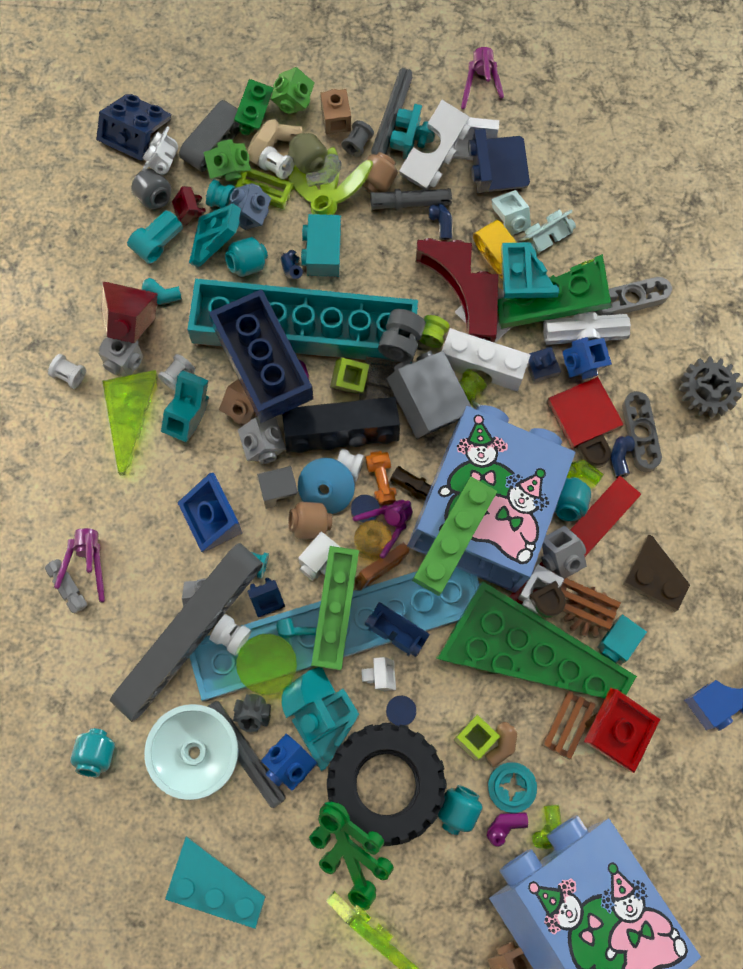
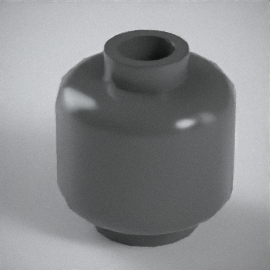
M152 168L140 171L134 177L131 185L132 194L148 209L161 208L170 200L172 192L170 183Z

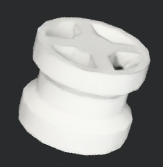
M341 449L337 460L350 470L354 482H356L362 468L364 455H352L348 450Z

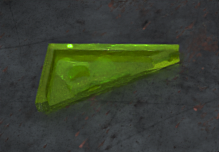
M156 370L102 381L116 464L120 476L126 475L127 468L131 464L136 439H139L145 421V411L149 408L151 402L150 396L154 383H157L158 380Z
M335 891L329 896L326 901L338 915L399 969H420L390 942L393 935L381 924L378 923L374 927L369 923L372 917L358 904L353 908Z

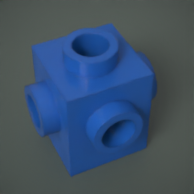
M588 337L571 342L572 347L562 351L570 378L581 376L582 380L593 378L599 375L598 370L612 365L604 338L588 340Z
M287 733L276 745L270 748L261 760L269 769L266 775L278 787L284 783L291 791L318 764Z

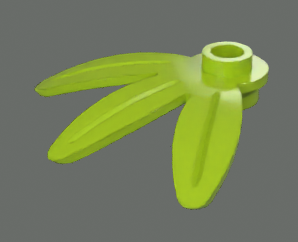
M330 147L327 150L328 155L325 160V167L321 171L320 190H318L307 174L300 172L295 165L288 178L290 182L294 183V189L300 196L311 203L312 214L334 215L337 210V204L348 199L363 185L371 171L373 162L366 160L361 163L337 187L340 173L339 159L336 149Z

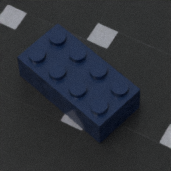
M262 289L209 312L212 327L260 423L313 400V387Z

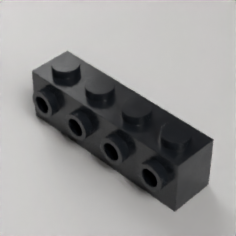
M395 397L301 406L282 414L286 453H303L308 450L318 449L331 450L336 447L346 446L360 447L365 444L374 443L388 444L400 439V421Z

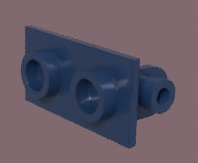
M378 602L372 615L370 614L364 624L369 627V632L373 631L383 639L393 641L392 644L407 653L408 657L410 655L417 657L430 636L428 632Z

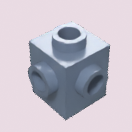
M250 183L235 188L230 195V204H235L241 208L239 226L244 230L262 226L269 211L268 206L271 197L263 192L262 188L258 185Z

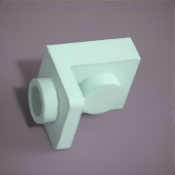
M516 190L491 199L492 208L502 219L505 228L511 235L523 232L531 226L529 206Z

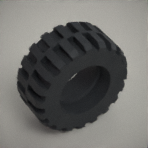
M382 723L374 726L371 724L358 732L355 731L348 736V739L343 744H340L328 768L327 793L329 802L339 803L344 806L349 814L350 821L366 834L370 831L380 834L384 839L383 846L401 845L426 832L431 824L435 822L440 809L443 807L445 789H447V781L443 771L445 768L442 760L440 761L436 753L435 747L432 744L430 745L418 731L416 733L410 730L408 726L402 724L400 726L392 725L391 723ZM384 754L394 755L405 761L411 768L415 778V792L412 800L402 811L391 815H381L369 810L360 800L356 784L362 766L371 758Z

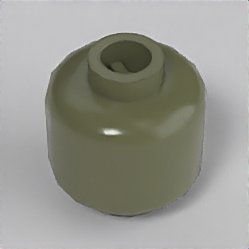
M300 133L291 140L288 155L293 158V162L300 172L309 174L317 173L325 167L328 152L316 135Z

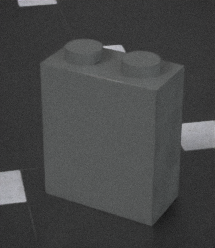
M428 351L416 358L417 361L412 364L407 361L401 362L393 367L395 372L386 378L416 439L459 421L466 406L471 407L444 351L436 354Z

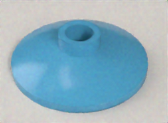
M319 458L308 463L301 471L298 478V492L303 502L323 503L327 513L335 514L345 509L351 502L355 492V482L350 470L343 463L332 458ZM320 485H327L329 492L322 493L319 488Z

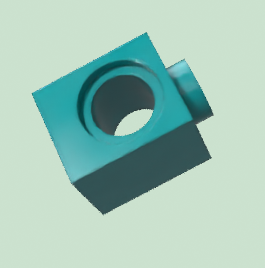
M622 614L614 621L611 629L607 631L597 648L602 651V655L622 665L631 657L647 631Z

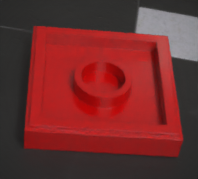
M598 376L551 396L547 400L572 449L602 434L604 436L620 429L624 425Z
M610 688L584 743L628 772L635 773L661 719L619 690Z

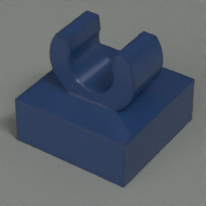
M552 347L529 353L530 358L527 368L533 383L560 375L561 370Z
M265 578V584L256 587L253 583L250 585V590L247 591L257 617L285 607L275 580L271 581L270 578Z

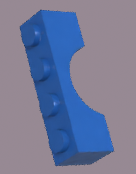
M717 680L706 684L684 700L705 730L717 728L720 731L733 722L731 716L736 712L740 711L743 714V688H731Z

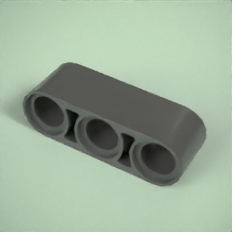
M225 100L217 103L184 141L179 151V157L199 171H206L207 164L204 152L217 148L218 142L233 140L240 132L239 123L234 122L238 108Z

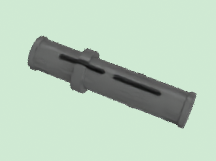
M451 188L415 191L394 189V192L370 193L371 210L395 208V211H399L401 208L438 206L439 204L451 206L452 204Z

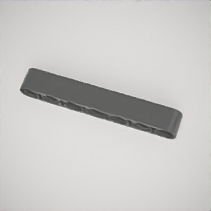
M241 543L235 545L113 693L110 702L131 722L140 717L263 567V563Z

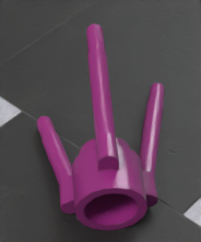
M479 47L473 53V61L469 62V72L461 109L466 108L475 71L479 75L485 76L487 82L491 81L490 75L492 72L499 98H504L497 71V62L494 61V52L489 47Z
M397 500L389 506L384 505L381 508L353 517V521L356 522L383 514L385 515L386 522L396 527L380 554L382 559L389 553L401 532L406 529V522L412 517L413 510L411 502L408 500Z
M89 528L77 529L74 539H68L67 551L58 572L54 588H60L73 551H76L78 557L86 558L87 573L92 572L94 559L99 602L103 603L105 597L100 561V544L98 543L99 533L96 530Z

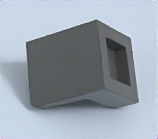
M291 466L257 474L266 509L277 506V499L294 496L298 493Z

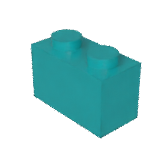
M308 214V225H303L302 241H307V249L301 250V266H306L307 276L339 277L341 215Z

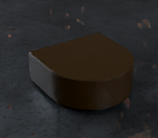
M603 434L578 445L576 448L583 462L591 468L603 467L611 457L610 446Z
M556 581L528 596L536 611L547 618L559 615L566 604L565 595Z

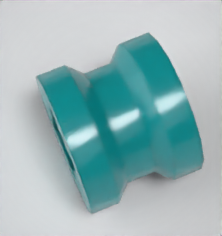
M212 180L206 194V205L209 207L218 206L220 208L228 206L230 204V195L234 191L235 186H224L219 181Z

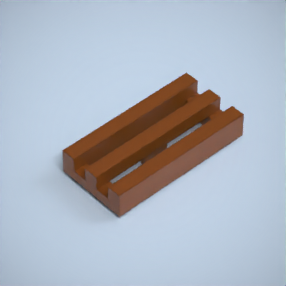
M403 542L391 550L384 559L379 558L361 570L355 578L354 586L358 591L363 590L401 564L410 553L407 545Z
M564 578L560 588L566 599L602 614L607 618L604 621L569 604H565L563 611L609 631L621 602L568 578ZM568 588L570 590H573L579 594H582L590 599H593L611 608L610 610H608L600 605H597L591 601H588L582 597L566 591V589Z
M567 691L542 746L569 760L572 759L586 728L585 723L590 719L596 704L588 702L585 698L577 696L571 691ZM573 701L576 704L557 745H554L551 742L570 702ZM583 706L586 708L566 751L562 748Z

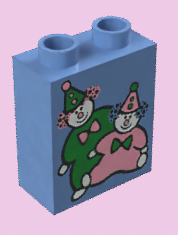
M482 405L474 409L466 406L453 431L407 547L427 555L469 478L473 477L493 488L497 493L456 568L515 593L532 575L575 451L561 446V438L549 430L533 428L528 432L509 424L508 416L495 407Z
M576 815L546 835L555 850L540 861L533 850L529 849L499 870L507 885L489 899L533 969H688L701 958L609 818L586 828L580 817Z

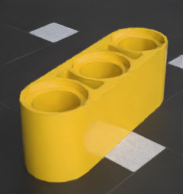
M495 220L473 233V240L478 250L503 281L502 243L517 242L499 220Z

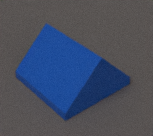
M214 472L209 473L177 502L201 552L208 551L243 534L240 524Z

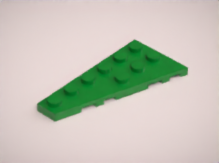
M484 581L478 586L436 658L450 663L604 699L610 688L617 689L624 695H627L637 677Z

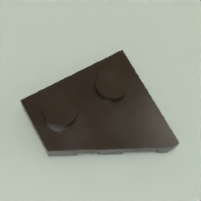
M651 535L645 538L623 583L624 586L674 612L679 610L690 587L689 582Z

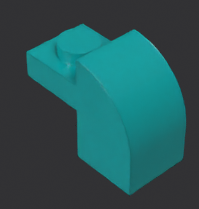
M184 370L180 372L177 377L174 399L164 409L161 426L162 433L184 442L190 439L196 431L208 405L209 396L206 393L209 380Z
M320 667L307 671L289 684L282 693V708L286 718L295 716L308 742L319 738L336 726L323 703V700L336 692L323 668Z

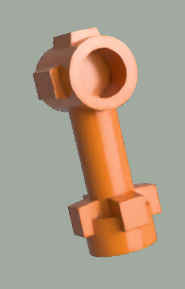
M381 450L370 452L369 456H365L368 473L375 472L379 489L374 492L375 499L378 500L379 505L392 504L396 501L395 496H397L395 487L390 488L386 469L391 468L388 452L382 453Z

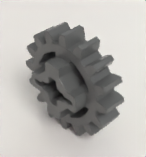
M709 356L705 363L699 358L694 365L690 364L685 370L687 373H684L680 379L684 383L679 387V391L686 392L682 401L691 402L688 408L690 410L697 407L699 409V416H702L705 411L708 412L710 418H713L717 411L723 416L727 413L728 409L732 410L737 405L736 402L742 397V394L738 391L743 387V383L736 382L740 373L732 374L733 365L723 366L722 358L717 363H714L712 356ZM703 372L702 377H699L697 380H694L696 375ZM728 394L725 400L719 402L721 397Z

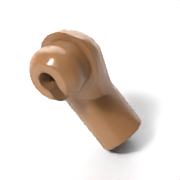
M502 722L497 726L496 732L500 736L498 746L484 755L492 768L515 752L517 731L508 722Z

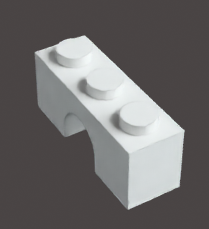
M441 100L428 122V129L436 133L440 138V146L432 153H422L413 147L399 170L400 175L424 190H428L430 186L435 188L442 176V173L439 172L444 162L449 165L457 151L453 147L458 139L461 141L465 139L471 126L467 125L470 117L444 100Z
M451 328L442 349L453 371L465 374L467 369L481 370L492 377L491 383L517 392L530 358V354Z

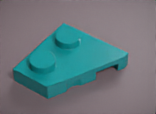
M230 204L199 217L189 264L199 268L236 233L240 224V207Z
M530 242L502 243L504 298L558 297L559 288L551 282L547 275L548 270L543 262L537 258V253Z
M344 688L323 700L336 726L319 738L308 742L296 718L292 719L308 750L318 763L317 765L321 772L326 770L336 750L359 717L357 709Z

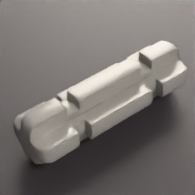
M59 559L52 560L45 566L49 577L54 578L52 580L54 584L62 564ZM66 572L61 586L57 590L64 601L68 600L66 605L72 613H77L87 606V602L82 595H78L79 589L69 573Z

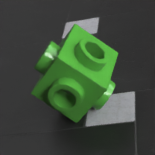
M297 67L279 74L274 82V91L270 100L288 115L303 111L310 103V95L315 82Z
M232 139L224 140L217 143V148L204 152L210 179L225 178L226 181H233L242 178L241 173L251 170L249 154L245 148V143H233Z

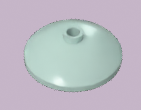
M197 704L176 707L161 716L148 734L144 752L146 768L153 782L166 794L184 800L205 798L221 789L235 770L238 759L236 734L228 720L212 708ZM193 747H198L200 755L193 759L190 756V750Z

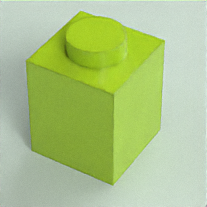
M346 358L337 359L330 388L354 394L363 393L369 364Z
M477 714L455 737L454 741L476 762L500 736Z

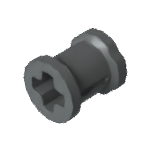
M357 120L352 124V131L348 138L343 139L341 146L352 156H362L364 152L363 147L374 136V131L367 123Z

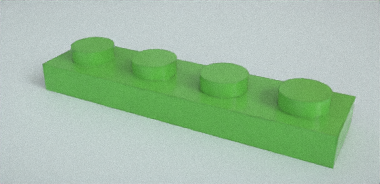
M473 477L469 478L412 579L413 582L440 596L497 493L496 490Z
M335 546L329 547L311 666L340 671L342 669L359 550Z

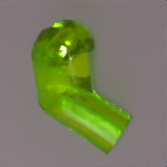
M577 460L572 461L566 478H586L594 485H597L604 474L586 461Z
M559 804L544 806L546 825L542 831L534 832L532 836V841L536 848L547 850L553 847L546 835L562 824Z

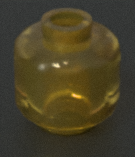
M369 520L360 524L354 535L355 550H359V556L364 560H378L381 558L380 554L385 545L392 540L391 531L381 521Z

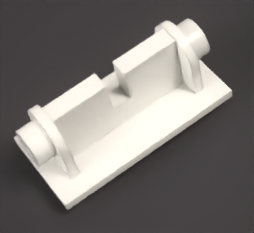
M168 126L162 134L156 132L151 139L150 147L143 156L146 162L142 171L150 167L160 175L168 173L178 150L177 142L167 135Z

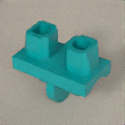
M414 104L413 111L399 109L397 113L396 126L408 130L407 133L393 130L390 148L403 151V159H407L414 147L415 140L418 141V147L424 148L425 144L432 143L436 136L433 131L428 129V121H424L420 125L422 105Z

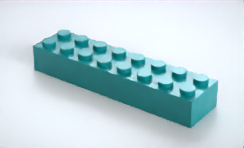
M195 278L187 331L193 344L222 346L212 327L209 312L262 289L295 353L401 363L382 355L378 350V345L383 332L387 331L386 324L391 311L394 309H404L417 314L418 300Z

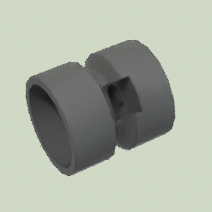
M392 310L386 324L387 331L383 332L378 345L379 352L397 362H412L418 348L416 341L421 339L426 325L425 320L408 310Z

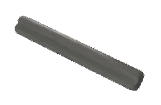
M401 68L398 72L371 150L372 154L377 155L378 152L387 153L392 132L396 127L398 110L403 107L413 78L410 69Z
M215 701L207 707L219 712L231 724L238 742L237 760L269 806L275 808L286 799L284 793L266 775L268 770L221 703Z

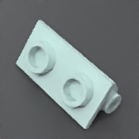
M560 209L546 217L547 223L542 226L536 223L524 230L526 235L518 241L526 240L530 242L536 253L539 254L553 245L549 237L550 234L555 242H558L573 233V229L576 228L575 222L567 218V215L573 212L572 209L564 213Z

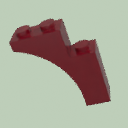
M433 238L417 240L415 262L436 272L454 290L464 311L467 334L495 343L497 336L498 274H491L487 271L471 273L472 243H465L462 240L438 241Z

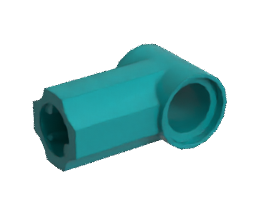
M165 210L147 228L135 230L130 235L127 246L147 264L154 263L163 253L164 246L183 229V225L177 216L171 211Z

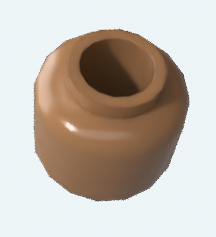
M378 152L377 155L371 154L366 160H371L373 166L361 187L369 193L387 192L398 174V170L395 167L396 162L381 152Z
M299 502L294 509L289 511V531L293 532L297 539L314 540L321 531L326 534V531L331 530L332 514L327 513L323 503Z

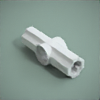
M595 312L574 315L572 318H557L544 321L543 335L546 345L571 343L588 337V340L604 338L605 341L624 340L630 337L631 324L627 314L597 316Z

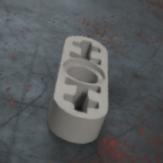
M654 277L610 288V299L613 302L611 304L612 308L598 310L595 313L598 316L617 315L661 305L670 296L672 286L667 279ZM654 287H657L658 290H663V293L659 295L658 292L652 291ZM627 292H635L639 296V302L631 303L627 301L625 294Z

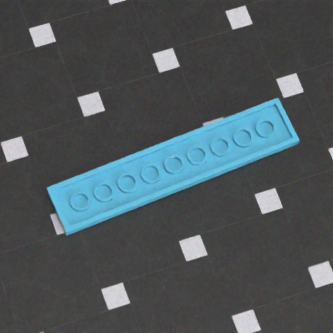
M455 568L440 596L413 582L412 579L416 572L368 586L361 591H353L343 658L393 642L389 639H383L373 631L369 632V627L364 625L370 614L372 615L378 602L427 632L458 622L480 585L477 576ZM321 601L245 624L244 626L252 632L246 644L236 656L229 653L223 644L217 645L209 639L210 635L206 636L190 655L201 701H208L313 668L314 666H311L316 636L295 635L283 639L278 635L276 624L281 619L292 618L294 628H317Z

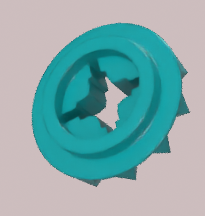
M515 762L504 763L498 766L489 778V797L497 808L505 812H522L529 808L536 798V779L526 766ZM513 774H515V784L525 789V791L515 792L511 801H509V791L499 786L500 784L510 783Z

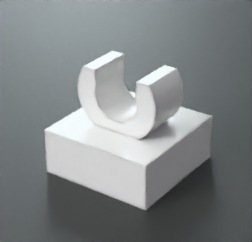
M386 657L373 658L374 668L361 670L362 682L375 683V689L381 691L396 690L394 660Z

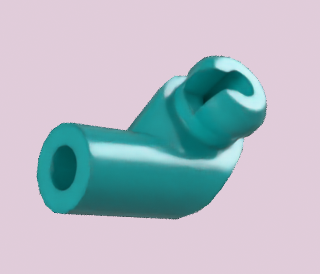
M147 278L142 283V290L158 293L157 304L182 300L179 286L164 289L152 278Z

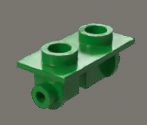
M252 79L248 80L234 118V122L239 123L241 134L248 136L254 132V129H260L274 90L273 87Z

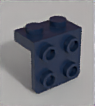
M485 128L475 129L472 140H468V152L470 157L473 156L474 165L471 171L472 180L477 185V193L527 188L530 178L524 138L522 136L487 139Z

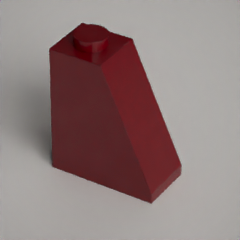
M104 281L102 284L101 312L106 337L135 343L156 319L158 293Z

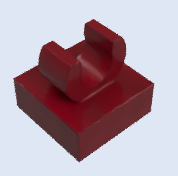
M182 186L172 200L175 215L182 225H188L193 217L199 218L206 212L205 208L197 207L202 200V196L194 195L192 187Z

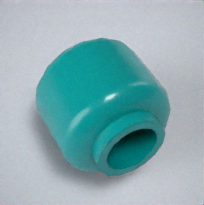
M253 237L232 242L225 253V261L229 270L240 277L262 271L265 266V259L268 258L266 247Z
M566 478L554 511L557 516L565 521H576L584 517L588 512L591 500L590 487L579 478Z
M91 728L89 732L79 734L75 739L70 759L71 764L76 768L75 772L87 777H99L100 773L109 770L115 743L107 737V732L101 729Z
M461 785L448 789L444 794L445 801L443 807L437 815L443 822L442 828L454 835H458L460 831H472L483 809L481 802L478 800L480 796L473 790Z

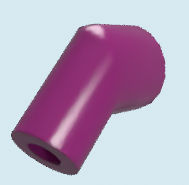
M527 812L497 815L487 831V838L490 843L496 847L502 846L506 842L505 838L511 829L528 828Z

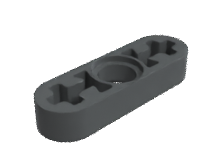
M634 391L625 398L622 404V411L627 434L632 436L635 441V448L631 451L634 465L641 472L648 473L654 471L661 463L662 454L650 400L646 394ZM633 400H636V403L638 405L642 404L638 411L639 418L633 421L632 419H635L637 416V411L635 407H630ZM638 425L645 426L649 431V437L639 438L635 434L634 428ZM649 444L646 448L647 455L654 458L650 464H648L647 460L641 459L645 454L644 445Z

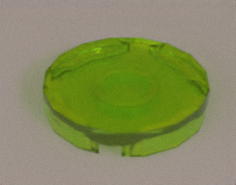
M259 634L249 639L240 648L236 659L237 673L241 682L250 691L262 695L277 694L284 690L294 679L297 669L296 654L292 646L282 637L274 634Z

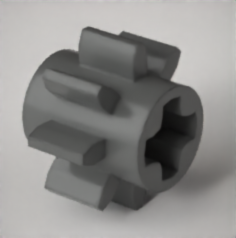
M246 694L244 701L236 700L233 710L235 712L233 721L238 722L239 727L246 732H258L261 725L268 726L271 704H266L265 699L258 694Z

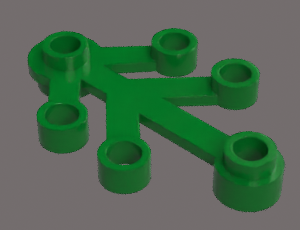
M326 802L319 811L318 821L321 826L314 829L309 836V840L314 847L324 849L331 840L330 833L335 834L337 843L330 852L324 854L319 861V866L325 873L334 874L340 866V859L343 856L354 884L348 893V899L354 907L360 910H368L376 899V887L370 881L365 880L359 862L371 870L376 878L387 880L394 870L393 864L384 857H379L376 860L370 855H375L384 845V839L374 831L366 834L352 823L347 810L341 804ZM349 835L355 840H357L359 843H361L364 850L361 847H359L356 843H354L350 839Z

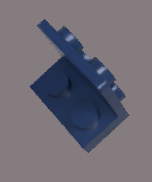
M125 94L99 111L96 140L143 161V156L149 148L151 133L171 120V113L164 111L158 105H151L140 100L136 95Z

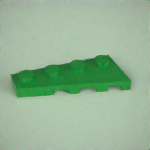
M603 254L594 257V261L583 266L578 264L571 267L569 272L560 276H550L549 278L553 285H557L559 288L558 297H502L498 299V315L501 329L612 308Z

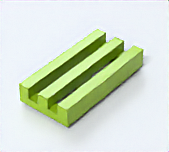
M250 168V171L241 173L242 178L238 179L235 188L250 183L258 185L262 188L263 192L271 197L269 205L285 209L290 193L294 189V183ZM246 177H249V178H252V179H255V180H258V181H261V182H260V183H257V182H254V181H251V180L246 179ZM267 184H270V185H273V186H275V187L284 189V192H283V191H280V190H277V189H274V188H271V187H269V185H267Z

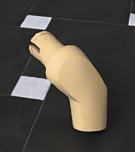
M276 119L266 121L254 135L247 148L249 160L259 165V157L266 147H272L274 143H277V140L291 142L297 134L302 133V126L280 125Z

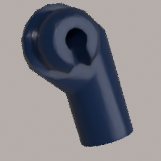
M442 204L438 206L431 205L429 207V218L431 220L438 219L439 239H453V218L451 213Z
M294 250L283 253L280 260L285 276L299 279L303 274V270L300 266L294 264L300 261V257L296 255Z
M620 436L615 440L610 458L616 478L619 476L623 478L630 474L625 456L627 451H632L635 448V441L632 436Z

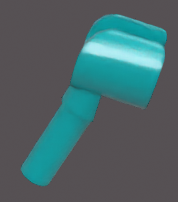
M292 618L281 619L276 624L278 635L283 639L295 635L316 636L317 628H294Z

